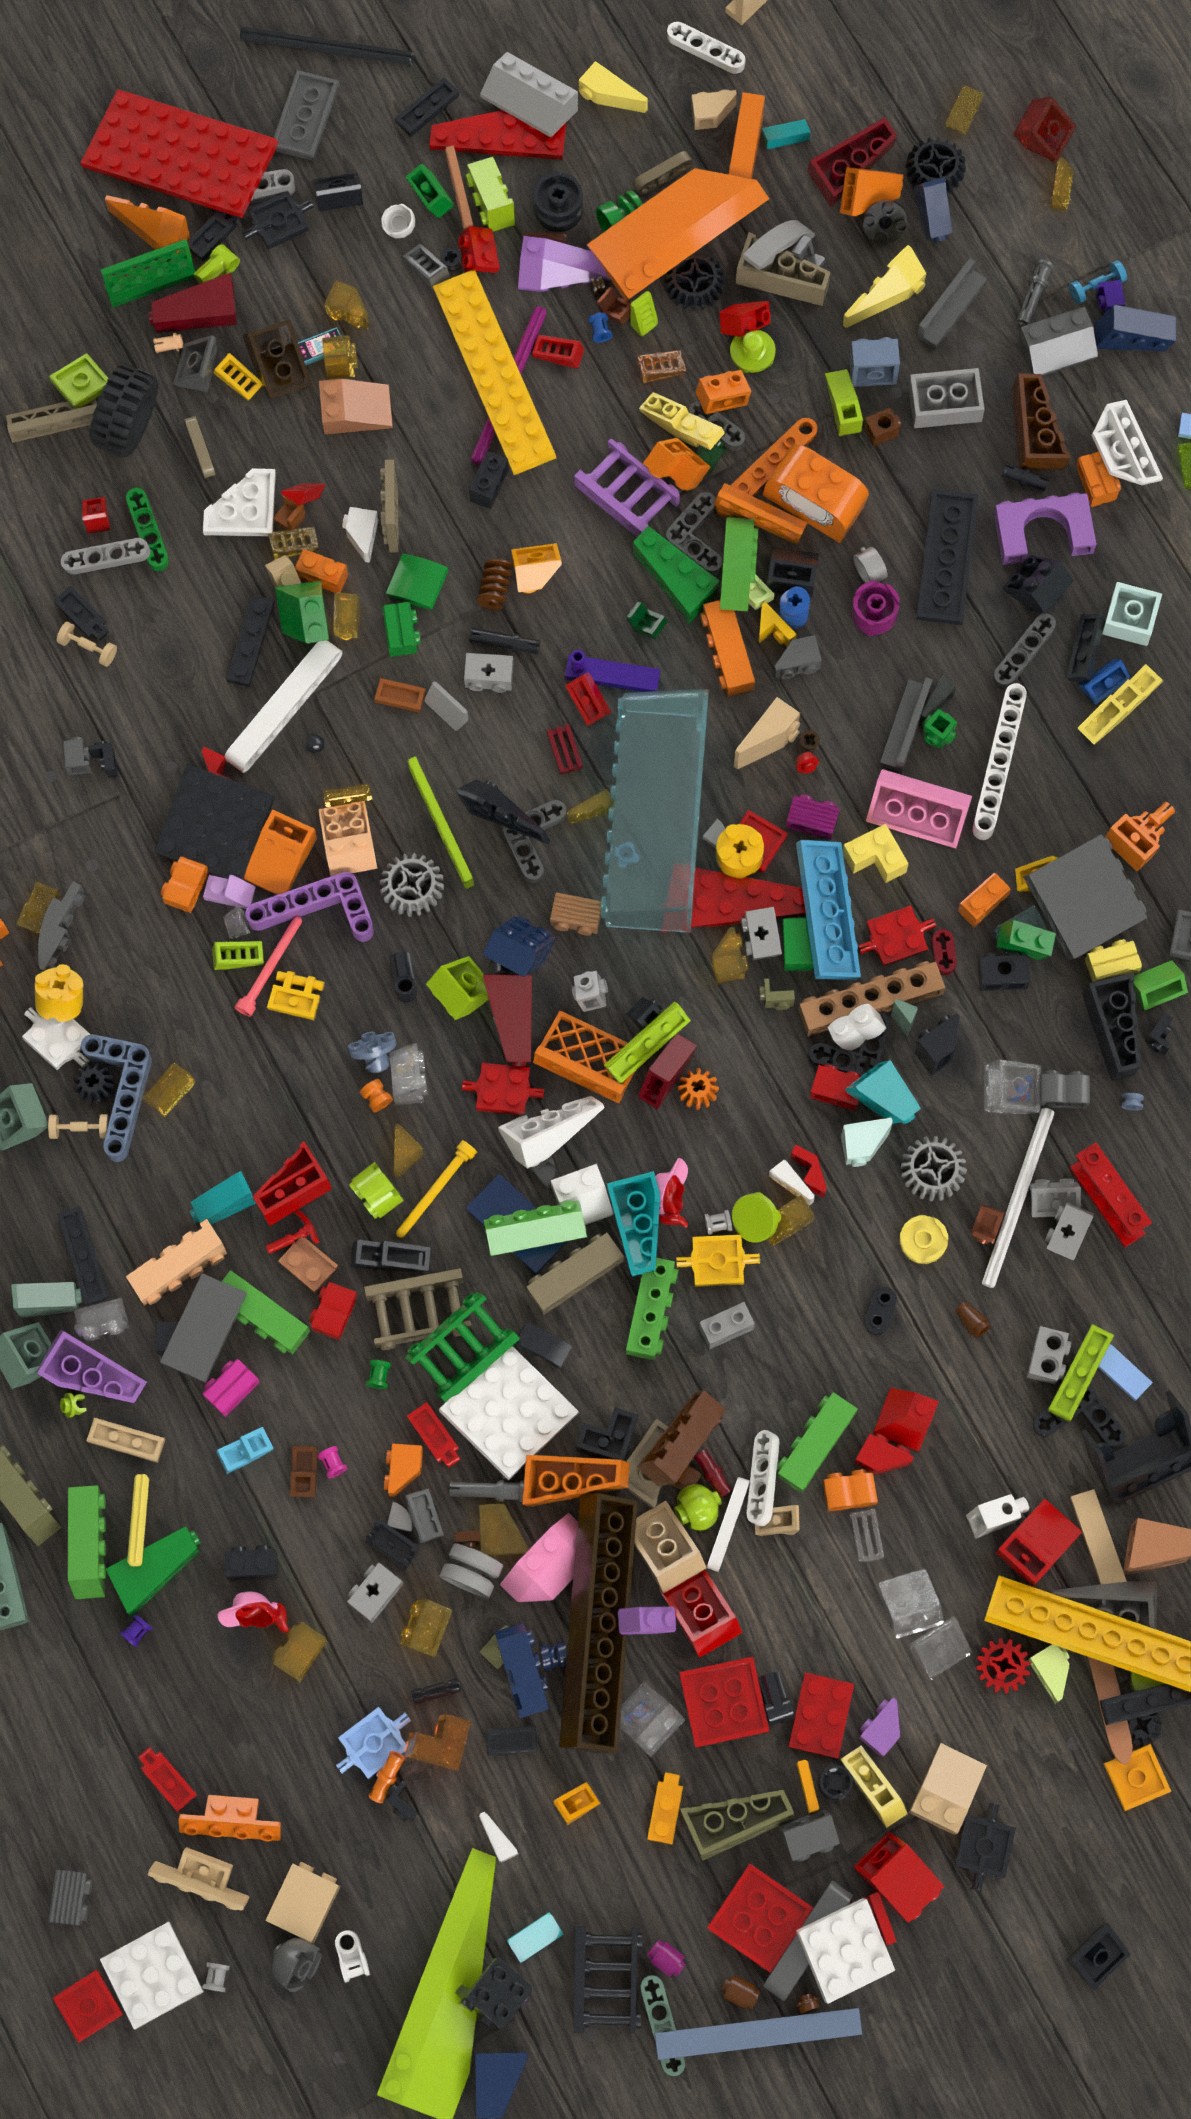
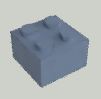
M884 337L879 340L858 339L857 341H852L849 366L853 387L897 384L900 366L898 339Z

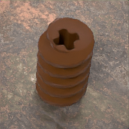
M498 558L487 560L484 563L485 569L482 572L483 578L480 581L481 587L478 590L479 595L477 596V603L480 606L490 610H503L502 605L499 603L506 602V598L502 595L508 594V589L505 586H509L510 581L506 578L512 577V573L508 570L513 569L514 564Z

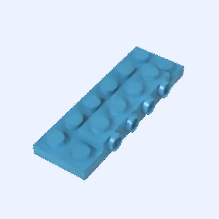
M800 840L796 843L815 979L857 980L861 978L857 953L858 944L855 940L854 920L851 912V898L848 892V876L845 871L841 842Z

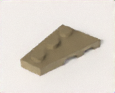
M658 1419L654 1420L626 1461L630 1463L628 1488L625 1489L653 1509L656 1506L661 1486H657L637 1466L668 1428Z

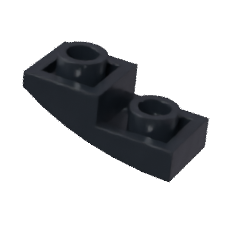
M528 1322L524 1324L518 1335L520 1339L515 1343L531 1355H538L556 1368L562 1366L572 1348L571 1345Z

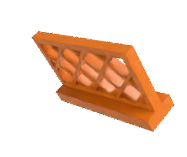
M562 1011L558 1012L544 1040L534 1054L533 1063L618 1104L622 1100L624 1092L635 1073L633 1072L623 1084H619L613 1080L612 1075L605 1066V1070L598 1072L592 1070L591 1062L602 1060L604 1065L607 1063L605 1058L614 1056L628 1043ZM561 1019L570 1023L573 1030L560 1033L558 1024ZM587 1031L593 1035L594 1040L582 1043L578 1033ZM575 1035L578 1045L566 1048L563 1038ZM559 1039L562 1049L557 1051L546 1048L550 1041ZM608 1041L614 1044V1051L603 1053L600 1043ZM596 1045L600 1055L587 1058L584 1048ZM580 1049L583 1059L579 1061L571 1060L568 1052Z

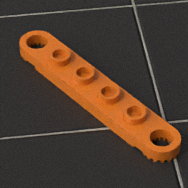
M810 418L798 420L730 486L753 497L756 496L765 487L767 481L792 445L797 444L806 447L816 437L817 424ZM803 425L811 427L812 432L810 434H802L799 429ZM715 506L719 516L723 518L734 516Z

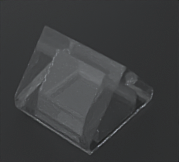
M235 907L223 917L230 938L250 933L244 911L240 907Z

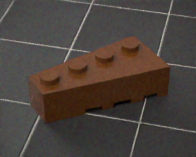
M1018 373L1012 385L1019 467L1025 470L1026 468L1031 470H1064L1071 457L1069 451H1066L1063 434L1057 426V418L1055 412L1051 409L1050 398L1041 374Z
M705 1390L695 1392L637 1468L657 1486L676 1483L696 1452L708 1439L711 1430L722 1421L721 1415L726 1409Z

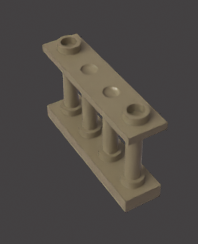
M461 1268L364 1287L367 1301L372 1300V1303L376 1305L381 1338L374 1339L376 1348L381 1347V1350H390L395 1348L396 1344L425 1339L439 1326L433 1296L435 1288L444 1287L447 1289L452 1314L459 1309L460 1302L457 1287H459L460 1283H463ZM420 1291L424 1296L429 1328L415 1331L409 1296L413 1292ZM396 1296L400 1300L405 1333L391 1335L385 1306L387 1297ZM464 1321L463 1323L466 1327L472 1330L471 1321ZM455 1328L448 1333L453 1334V1336H461Z

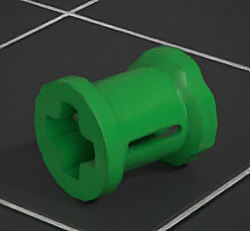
M370 1360V1376L365 1385L376 1389H387L386 1378L388 1369L391 1368V1363Z

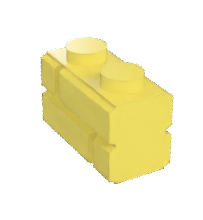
M1125 939L1114 942L1112 947L1104 949L1103 946L1095 947L1089 950L1090 953L1085 958L1092 982L1130 973L1136 974L1142 968L1134 941L1126 942Z

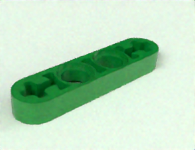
M132 488L126 495V501L139 538L145 540L148 535L157 536V541L154 544H148L151 549L150 555L147 558L148 564L154 571H162L167 568L169 558L147 495L141 488ZM135 496L139 497L142 508H137L134 501ZM141 515H148L150 521L147 524L138 523V518ZM153 551H158L161 563L155 561Z

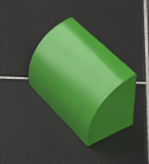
M1172 960L1134 976L1133 990L1137 1001L1144 1011L1188 993L1184 973Z

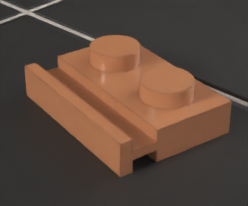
M302 1237L278 1261L279 1264L315 1294L331 1277L332 1273L339 1268L335 1262L316 1246Z

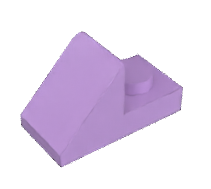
M209 875L203 898L207 901L247 909L252 904L256 887L234 875H230L229 879Z

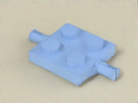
M378 1707L338 1737L346 1748L348 1757L336 1764L340 1772L343 1774L352 1765H355L370 1779L383 1768L390 1751L403 1754L409 1747L402 1739L399 1730L411 1722L410 1718L404 1713L395 1721H392Z

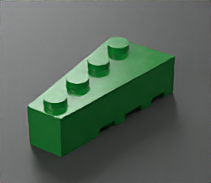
M649 526L633 542V554L647 572L654 577L658 586L663 592L665 591L676 609L680 610L684 619L690 624L703 610V604L709 603L719 592V580Z

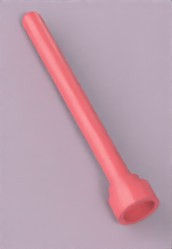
M295 916L247 996H243L236 1003L234 1008L241 1014L248 1017L252 1016L256 1009L255 1000L301 925V917Z

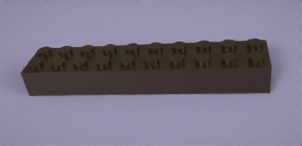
M600 1493L580 1495L559 1748L593 1753H618L627 1634H620L618 1611L630 1606L638 1501Z

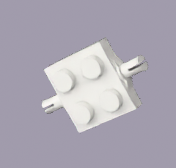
M32 1007L25 1012L24 1015L34 1024L22 1036L23 1040L56 1070L72 1059L81 1065L82 1068L85 1067V1064L89 1063L90 1060L81 1054L80 1051L82 1049V1039L90 1034L74 1019L65 1022H57L55 1018L47 1020L36 1013Z

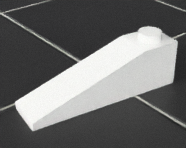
M589 1096L563 1104L562 1109L557 1111L545 1109L541 1111L540 1116L529 1119L527 1115L518 1117L498 1127L514 1158L526 1168L535 1167L540 1162L548 1159L602 1111L604 1105L594 1097Z

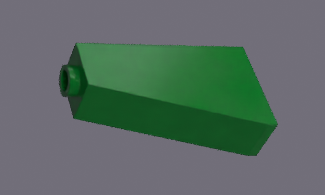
M185 1526L144 1548L141 1566H130L127 1562V1557L106 1568L130 1616L136 1614L200 1552L197 1545L201 1542L194 1530L190 1532Z

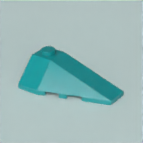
M654 1171L607 1183L610 1201L631 1276L655 1271L660 1192Z

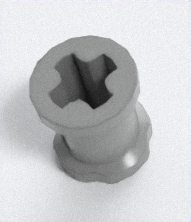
M724 1210V1213L710 1216L704 1214L708 1236L717 1231H732L729 1210ZM723 1221V1223L713 1224L714 1222Z
M207 1962L209 1969L206 1984H203L202 1988L225 1992L226 1988L223 1987L225 1975L230 1966Z

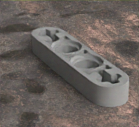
M134 538L66 552L61 558V565L71 575L144 561L149 557L151 549L144 539ZM141 545L143 549L140 550V554H137L135 550ZM115 549L123 551L119 559L111 558V553ZM92 554H100V560L97 563H89V557ZM74 558L76 562L73 564V567H70L69 563Z

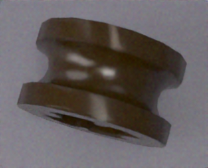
M598 275L597 278L590 277L594 297H597L599 293L603 295L606 289L602 275Z
M813 730L802 732L798 740V746L804 753L815 752L820 744V737ZM806 737L808 740L809 737L814 739L813 746L811 744L809 746L805 745Z

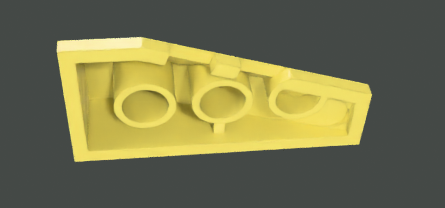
M909 245L887 265L889 270L884 277H877L873 281L869 294L863 293L844 314L843 326L845 328L903 302L914 293L918 294L923 290L926 272Z

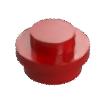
M811 752L803 753L796 759V769L799 773H811L816 769L819 760Z

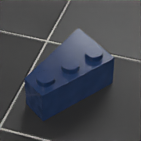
M1113 305L1094 324L1097 349L1166 351L1176 342V316Z

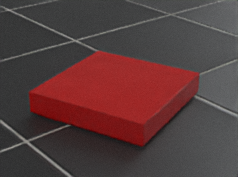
M748 810L739 824L750 826L762 835L764 852L762 864L758 871L764 874L788 837V833ZM739 849L736 853L740 854L742 850Z
M95 1970L53 1997L54 2002L78 2043L124 2015L98 1970Z

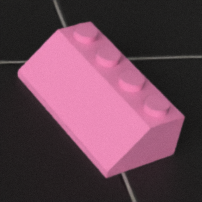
M882 769L877 780L866 822L879 826L886 824L889 829L956 848L972 796Z

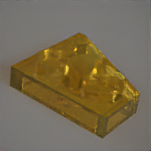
M505 1504L479 1505L482 1553L491 1556L526 1554L529 1551V1547L526 1545Z

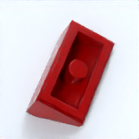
M302 483L282 490L281 494L297 505H302L319 499L326 484Z
M585 673L565 685L587 726L611 714V710L590 673Z

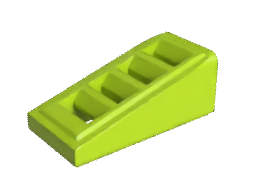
M646 291L631 303V326L640 336H644L658 325L654 303L649 291Z
M262 941L215 942L213 945L214 970L264 964ZM250 949H254L255 959H251ZM241 950L245 951V959H241ZM231 951H235V959H231ZM221 952H225V959H221Z

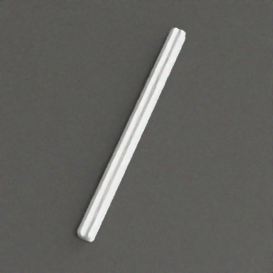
M1043 1108L1041 1110L982 1284L987 1287L993 1288L996 1284L1054 1116V1111L1051 1109Z

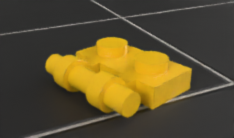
M278 971L276 980L282 981L284 984L283 987L273 985L267 1006L268 1010L314 1020L320 995L312 994V991L314 989L323 991L325 982L316 980V977L308 976V978L295 975V972L287 971V973ZM295 984L305 988L303 992L291 989V987Z

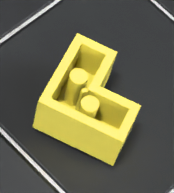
M886 824L844 844L843 856L853 873L875 864L885 883L907 872L908 862Z

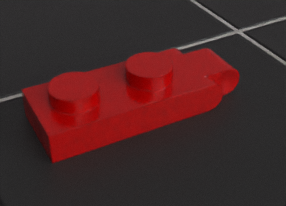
M427 1402L407 1415L408 1420L438 1463L443 1460L449 1468L461 1460L455 1452L459 1449L457 1444Z
M148 1747L138 1756L144 1764L141 1770L177 1812H180L198 1796L160 1751L155 1754Z

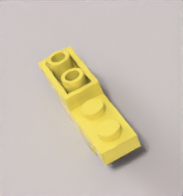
M654 392L639 408L644 415L667 432L696 448L701 445L711 450L724 435L722 427L689 413L685 406Z

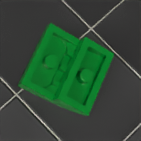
M402 554L386 594L392 599L409 601L415 607L433 609L449 569L446 566L424 558Z

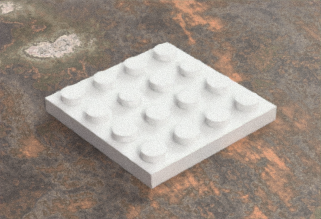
M513 1346L461 1393L451 1397L439 1409V1412L508 1480L526 1464V1455H536L579 1413Z

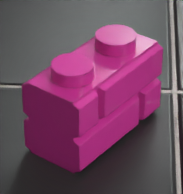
M239 1359L226 1363L221 1369L223 1373L217 1379L212 1378L203 1388L205 1390L202 1393L203 1396L224 1417L260 1383L259 1379Z

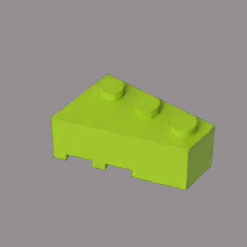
M490 157L467 164L468 174H465L468 187H473L474 193H472L475 206H480L481 212H479L482 225H487V228L492 229L493 232L515 225L514 203L512 198L508 199L506 194L508 192L507 187L502 183V177L494 158Z

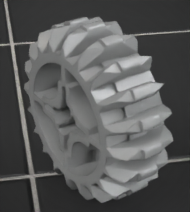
M415 853L412 854V859H408L406 854L403 855L402 861L395 857V865L388 863L387 869L389 871H383L382 876L385 879L380 880V885L383 887L380 890L381 895H386L384 902L391 903L390 909L392 910L398 907L400 915L407 910L409 917L412 916V911H416L417 915L420 916L421 909L423 908L426 912H429V904L436 906V899L442 898L440 891L444 890V884L440 883L443 881V875L438 874L440 868L438 866L433 867L434 861L432 859L426 862V856L424 855L419 860ZM412 869H413V870H419V871H421V872H419V873H411L409 870H412ZM401 874L403 881L398 885V888L393 890V883L396 877ZM407 878H408L409 882H413V884L416 883V889H417V891L415 890L414 887H413V888H411V886L408 887ZM428 880H431V887L423 896L421 888L426 885ZM406 896H412L416 900H405L403 898Z
M934 1136L933 1142H930L928 1137H924V1145L919 1140H916V1148L909 1146L907 1149L909 1154L903 1155V1160L906 1162L901 1164V1169L906 1171L901 1176L904 1179L910 1178L906 1181L905 1186L910 1187L914 1185L911 1191L912 1194H916L918 1190L921 1191L920 1199H924L925 1194H929V1201H933L935 1195L938 1196L940 1201L943 1200V1193L951 1197L953 1194L951 1189L958 1191L960 1189L958 1183H963L965 1180L961 1175L966 1174L967 1169L960 1166H963L966 1160L957 1159L962 1155V1151L953 1152L956 1144L952 1143L949 1147L946 1146V1138L942 1140V1143H938L937 1136ZM935 1152L943 1154L948 1159L941 1160L937 1158ZM926 1153V1163L914 1169L915 1160L920 1155ZM931 1163L934 1166V1168H938L936 1174L934 1173L933 1169H929ZM953 1168L952 1178L945 1184H941V1174ZM917 1176L928 1178L931 1180L932 1185L925 1184Z

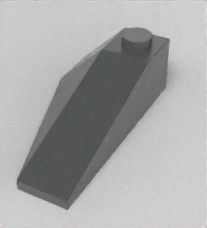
M1127 1581L1057 1589L1052 1592L1054 1595L1156 1629L1157 1582Z

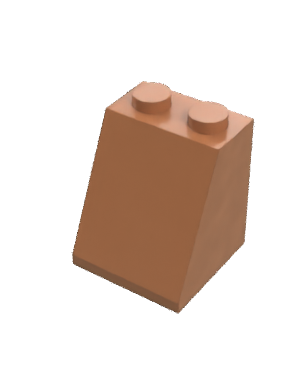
M1137 1518L1130 1528L1123 1567L1124 1574L1129 1575L1186 1562L1191 1558V1529Z

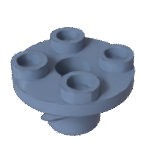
M367 1032L361 1035V1040L348 1045L352 1058L364 1059L365 1069L371 1073H379L389 1067L391 1059L386 1053L393 1050L397 1042L393 1032L376 1035L375 1032Z

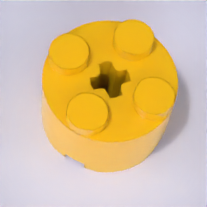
M732 824L719 835L716 844V860L723 873L732 878H745L752 873L754 874L762 864L764 843L762 835L754 828L742 824ZM739 849L742 850L740 854L736 853Z
M59 965L57 968L45 970L35 977V1008L41 1017L47 1020L55 1018L57 1022H65L79 1015L83 1006V981L76 972L70 970V967L67 965Z

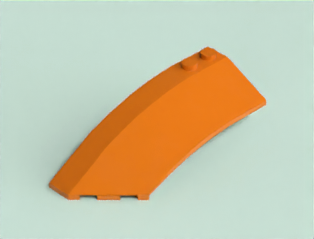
M694 168L588 243L587 246L624 300L628 301L769 200V197L757 180Z

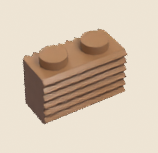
M556 893L550 923L555 929L560 931L574 929L578 930L579 934L590 936L592 933L597 934L603 901Z

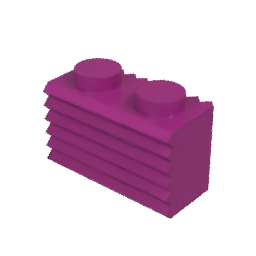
M808 795L794 796L786 828L831 840L840 808L836 807V804L831 801L824 800L821 803L813 801V798Z

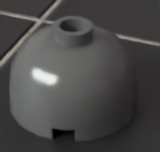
M293 1938L283 1944H279L273 1952L272 1973L277 1982L289 1992H296L303 1988L304 1985L301 1982L304 1981L306 1976L310 1980L319 1967L321 1954L318 1950L320 1948L301 1938Z

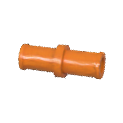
M390 1751L383 1768L378 1771V1778L368 1795L371 1800L377 1803L384 1802L391 1784H394L397 1780L395 1776L405 1759L402 1754Z

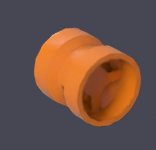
M380 1079L371 1081L360 1090L362 1097L368 1099L369 1107L373 1112L382 1110L393 1100L389 1092L383 1090V1084Z

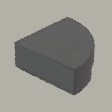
M552 1156L531 1168V1171L545 1189L551 1185V1180L555 1177V1164Z

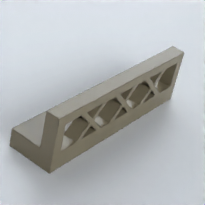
M96 398L87 403H92V405L74 409L67 401L6 415L8 432L12 443L91 425L94 410L97 406ZM21 419L24 420V421L17 422V423H13V422H12V421H17V420H21Z

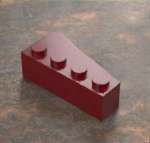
M886 117L810 160L807 172L830 207L842 197L846 167L870 170L894 146L897 134Z

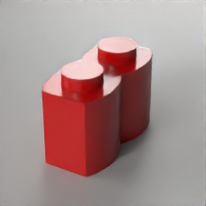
M329 1282L327 1287L323 1286L318 1297L321 1303L318 1309H313L309 1318V1323H312V1330L340 1340L356 1303L357 1292Z

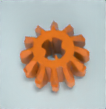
M697 1068L695 1075L689 1070L687 1071L688 1078H680V1082L683 1084L678 1086V1091L682 1093L680 1100L688 1099L687 1107H691L693 1103H696V1109L699 1110L701 1103H703L708 1108L710 1106L709 1100H716L717 1096L714 1093L719 1091V1087L714 1085L717 1081L716 1077L709 1078L710 1071L707 1070L702 1075L701 1069ZM699 1085L702 1086V1090H699L698 1092L694 1091V1087L698 1088Z

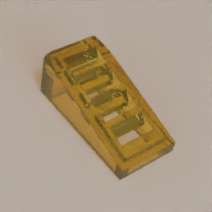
M314 527L268 533L275 560L284 555L290 557L301 554L303 549L308 551L319 550ZM309 535L311 544H306L305 536ZM300 537L302 545L297 546L296 538ZM291 539L293 546L288 547L287 540ZM278 542H282L283 547L279 548Z
M605 789L567 811V821L571 824L615 812L617 804L609 791Z

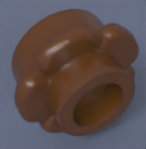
M812 1993L803 1995L798 1998L799 2003L795 2007L799 2009L800 2014L820 2008L818 2003L819 1997H813Z

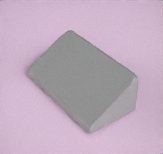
M434 681L424 701L449 726L457 731L468 721V711Z

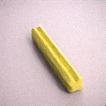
M137 1474L134 1478L127 1562L132 1567L141 1566L143 1558L149 1478L146 1474Z

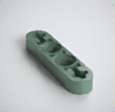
M654 1975L647 1976L643 1979L640 1987L655 2040L654 2033L676 2031L661 1979ZM649 1980L659 1984V1988L656 1989L657 1998L662 1995L664 2001H656L648 2005L647 1999H653L651 1992H646L644 1988L648 1986ZM657 2005L663 2006L667 2011L665 2019L657 2021L652 2017V2009ZM684 2057L675 2058V2060L681 2061V2065L677 2067V2072H673L672 2068L667 2069L666 2064L670 2062V2059H661L664 2072L670 2076L680 2075L685 2068Z

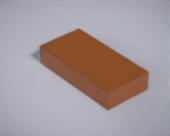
M380 678L374 700L375 703L420 713L426 689Z

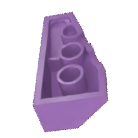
M60 1330L37 1371V1374L59 1387L131 1403L136 1401L147 1383L63 1330Z

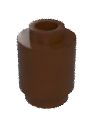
M735 1974L732 1979L726 1978L721 1989L725 1993L724 1999L743 2009L747 2007L751 2010L761 1992L755 1988L756 1985Z

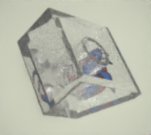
M997 1060L984 1064V1112L997 1114L1041 1113V1065L1007 1060Z
M643 1682L622 1704L620 1730L641 1750L652 1757L685 1719L666 1699Z

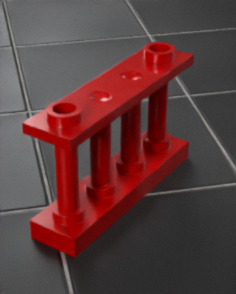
M1095 1142L1076 1155L1078 1162L1070 1166L1069 1170L1121 1245L1126 1248L1146 1234L1143 1229L1152 1224V1221Z

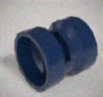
M565 1642L557 1643L553 1647L549 1645L540 1646L544 1671L552 1670L556 1666L566 1668L567 1651ZM555 1652H557V1658H558V1660H555V1656H554V1653H555Z

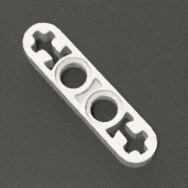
M673 22L668 26L667 39L671 44L730 73L737 74L744 70L745 56L739 50L684 23ZM678 31L681 32V34H677V36H674V35H673V32H674V33H677ZM694 39H699L702 41V45L694 47L690 42ZM717 48L721 50L722 54L715 57L710 54V51ZM736 59L739 60V63L736 62L735 65L731 64L732 61L734 62Z
M768 1430L760 1431L757 1434L753 1448L747 1518L757 1526L767 1525L771 1520L773 1511L779 1438ZM768 1460L767 1469L761 1472V1464ZM765 1484L766 1490L764 1494L759 1496L758 1489L761 1485Z
M738 1477L707 1565L708 1569L719 1572L750 1483L749 1480Z

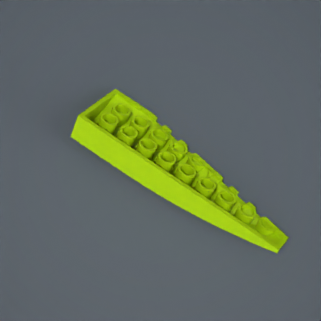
M474 1848L471 1850L377 2093L380 2097L437 2119H453L471 2067L477 2012L475 2010L470 2012L459 2003L461 1998L455 1992L461 1985L471 1989L482 1975L496 1864L495 1856Z

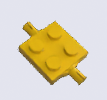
M741 1235L692 1237L693 1251L691 1257H676L677 1268L692 1267L695 1287L743 1285L745 1264H760L759 1253L745 1254L742 1248Z

